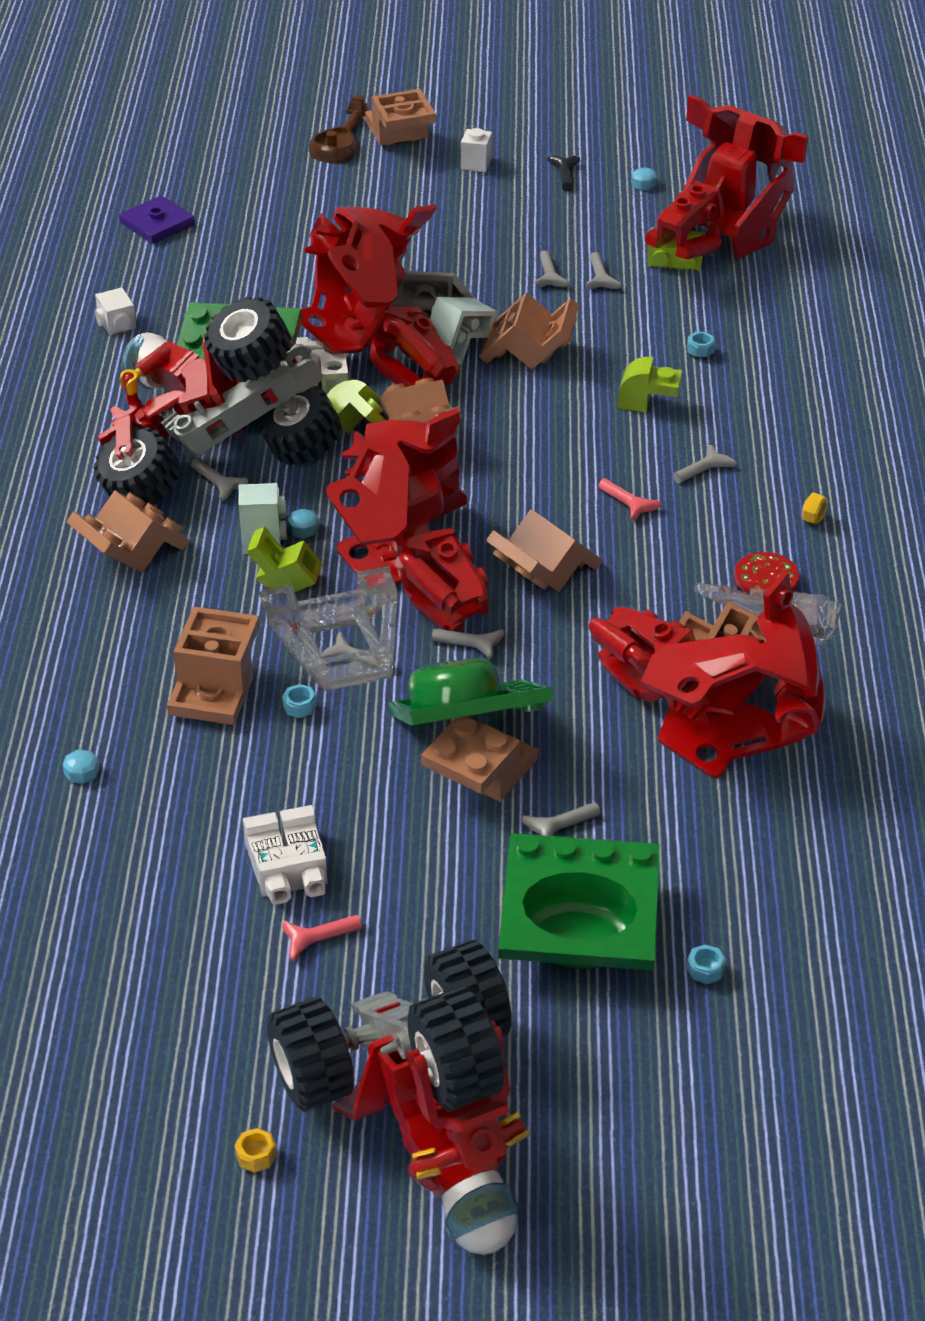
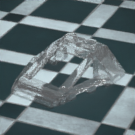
M388 566L356 572V590L297 601L292 585L259 591L260 599L271 627L303 668L325 691L392 678L397 588ZM380 609L382 610L383 644L370 620ZM358 624L370 649L323 659L312 633Z
M699 583L694 585V592L722 605L730 601L756 616H759L764 611L763 594L765 590L751 588L750 595H747V592L735 590L731 586ZM793 592L791 604L800 609L806 617L813 634L815 646L823 647L824 640L833 641L842 604L828 601L829 598L824 595Z

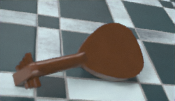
M356 95L351 97L348 109L346 110V113L351 114V116L343 126L319 132L311 139L309 154L313 159L336 164L345 163L352 159L356 153V142L352 130L362 116L365 117V111H368L367 103H364V96Z

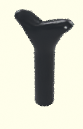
M553 155L547 157V160L560 170L562 189L564 191L572 189L570 168L580 162V157L563 158Z

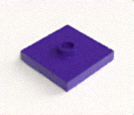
M162 195L119 214L120 223L152 244L195 224L192 214Z

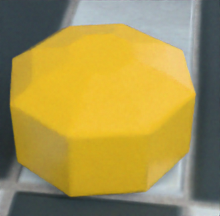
M814 492L810 494L802 508V519L814 525L819 524L827 510V498Z
M258 1128L241 1133L235 1144V1154L240 1167L254 1173L270 1168L277 1156L276 1144L272 1134Z

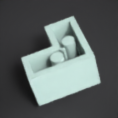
M437 297L431 309L430 321L435 326L436 332L442 341L452 348L453 355L458 364L462 365L470 339L489 337L497 311L474 298Z
M277 483L239 485V516L243 554H248L247 549L254 530L264 526L281 545V540H287L286 520L280 521V519H286V500L284 496H279Z

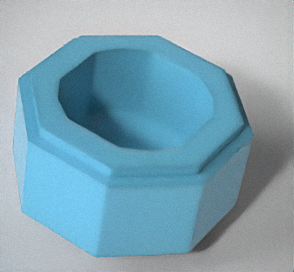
M649 168L636 169L632 172L631 176L632 186L640 191L651 190L657 184L656 171Z
M694 332L688 336V353L695 357H708L714 353L715 338L713 335L707 332Z
M306 509L291 512L287 519L288 530L292 536L305 539L314 536L319 529V517L314 511Z
M301 684L288 687L282 696L283 707L287 715L297 718L311 715L317 707V696L312 687Z
M76 750L65 757L63 762L64 775L71 783L85 784L97 777L99 771L98 758L92 751Z
M704 944L691 950L687 959L686 969L693 980L710 984L721 979L725 970L726 958L719 948Z

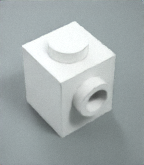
M479 128L467 129L461 141V169L486 172L492 159V132Z
M123 288L95 294L97 309H95L96 320L99 326H104L109 335L136 329L134 305Z

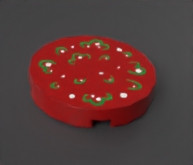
M772 552L752 553L741 558L736 564L734 584L742 589V594L747 598L764 602L763 594L782 571L789 574L791 589L794 594L798 587L799 570L785 556Z

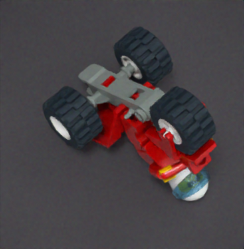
M245 297L241 301L239 299L235 300L231 305L221 308L222 311L215 314L211 318L213 321L206 326L207 332L204 334L203 339L205 360L200 359L197 354L186 348L166 341L160 335L147 332L131 339L122 356L123 372L120 375L121 388H125L126 402L130 409L123 411L117 406L111 407L110 411L115 418L110 421L113 427L97 437L103 446V450L96 456L97 462L94 463L93 467L95 470L94 475L109 497L114 490L125 496L131 492L145 502L143 506H146L148 502L156 505L157 501L169 495V490H173L176 486L175 481L180 476L178 470L181 468L177 457L164 440L168 436H172L178 443L181 441L189 454L199 457L206 454L212 446L222 443L225 438L233 433H243L242 428L258 418L259 423L257 425L260 434L274 456L280 462L284 461L285 464L292 465L296 463V465H303L307 461L308 463L314 462L315 458L323 457L328 449L334 447V441L340 437L339 431L342 429V424L326 393L315 385L321 381L323 377L322 372L303 344H293L291 341L292 336L275 306L269 300H264L262 297L254 299L252 297ZM302 356L301 361L297 362L295 357ZM138 385L145 389H159L163 387L168 392L148 399L144 406L138 398Z
M475 939L426 957L424 980L428 998L411 1003L397 998L394 993L382 992L352 1003V1009L359 1013L363 1026L355 1029L351 1026L344 1028V1033L332 1010L320 997H313L271 1012L268 1015L267 1035L272 1057L288 1096L302 1112L347 1096L346 1099L333 1103V1110L356 1121L384 1110V1102L386 1105H391L400 1124L403 1143L413 1158L408 1165L409 1176L426 1190L433 1191L437 1198L442 1197L446 1215L445 1228L451 1241L456 1240L458 1245L468 1252L481 1255L497 1252L507 1245L514 1234L516 1215L520 1213V1209L511 1187L505 1184L499 1175L498 1165L501 1164L508 1147L528 1137L530 1132L528 1130L525 1131L524 1122L517 1119L521 1116L519 1112L499 1123L497 1118L510 1113L508 1104L504 1102L510 1093V1086L502 1045L504 1044L503 1036L510 1033L512 1013L509 995L500 970L493 957L479 941ZM364 1043L368 1045L369 1057L362 1081L354 1087V1071L349 1049L355 1051L359 1049V1044Z

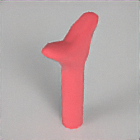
M603 478L598 485L599 489L630 508L631 521L636 520L641 513L660 508L662 504L658 500L636 497L606 478Z
M358 915L313 928L299 927L287 921H284L282 924L284 933L291 938L289 956L292 961L297 960L300 954L315 942L362 929Z

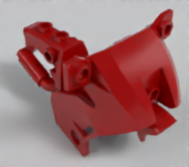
M689 95L686 121L702 129L703 138L710 140L711 144L698 156L683 191L657 217V226L647 232L645 242L647 245L658 249L675 239L677 245L675 256L690 260L716 252L721 245L720 233L731 237L734 257L739 259L771 244L775 240L777 221L794 191V162L804 163L806 161L809 136L797 132L788 134L781 124L730 105L711 109L709 104L702 98ZM757 161L766 164L770 182L755 199ZM782 166V173L776 177L779 167ZM701 225L708 228L707 234L687 240L692 227ZM766 228L764 237L759 241L762 231Z
M435 204L413 208L408 213L406 219L378 209L338 207L333 213V218L342 230H339L321 213L310 232L311 246L304 249L305 253L316 255L315 292L311 306L301 309L303 314L301 325L334 354L359 353L370 344L371 361L378 368L377 371L394 384L403 383L405 387L416 385V381L424 378H433V381L443 380L446 386L452 384L461 371L453 355L452 348L442 341L430 319L422 315L423 310L420 307H395L393 304L398 297L397 290L406 275L400 263L407 252L406 246L412 236L417 234L421 227L433 216L437 209ZM345 288L349 289L352 292L348 293ZM321 294L326 296L323 309L318 307ZM308 319H318L324 326H315ZM398 346L404 354L411 357L425 370L423 377L420 378L394 357H389L385 350L394 351Z
M455 408L448 412H441L427 422L388 420L369 423L366 426L365 437L354 431L353 445L348 450L342 452V458H356V463L351 468L345 470V476L349 477L333 482L326 488L328 499L355 535L340 541L336 546L337 552L369 590L402 583L405 594L410 598L411 605L440 629L461 632L463 629L462 620L478 613L484 615L489 612L486 586L489 585L488 578L481 567L477 569L472 564L474 557L467 543L460 544L452 528L431 532L428 528V524L438 517L467 505V495L460 489V466L457 433L455 432L460 423V413ZM359 476H365L362 483L358 480ZM353 492L360 497V502L355 507H346L340 502L341 497L345 493ZM358 547L366 548L369 551L368 555L362 559H354L350 556V553Z
M785 571L780 573L763 594L764 611L758 616L757 622L766 642L763 639L743 634L695 641L693 629L685 627L678 621L669 623L660 620L652 611L645 610L640 612L632 608L615 607L611 611V617L608 620L594 618L589 623V629L594 641L604 648L597 653L603 669L636 699H643L646 702L652 703L665 696L669 711L665 716L658 735L659 743L711 778L721 777L734 759L782 748L815 734L823 721L826 697L813 634L803 612L791 604L793 590L791 589L789 574ZM766 675L781 680L774 687V695L777 701L776 715L755 705L744 704ZM764 737L766 740L735 749L730 746ZM709 747L715 749L718 755L712 761H702L697 757L698 752L703 748Z

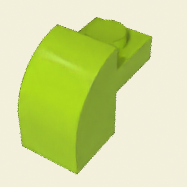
M641 357L632 361L623 373L618 392L617 409L647 412L651 394L678 397L682 370L670 367H653L654 357Z
M344 381L327 394L341 419L342 428L348 434L364 417L371 423L386 421L380 415L384 409L377 404L380 397L362 381Z
M265 526L254 530L247 552L251 559L260 567L256 579L261 584L272 590L296 592L316 584L322 562L305 541L283 549Z

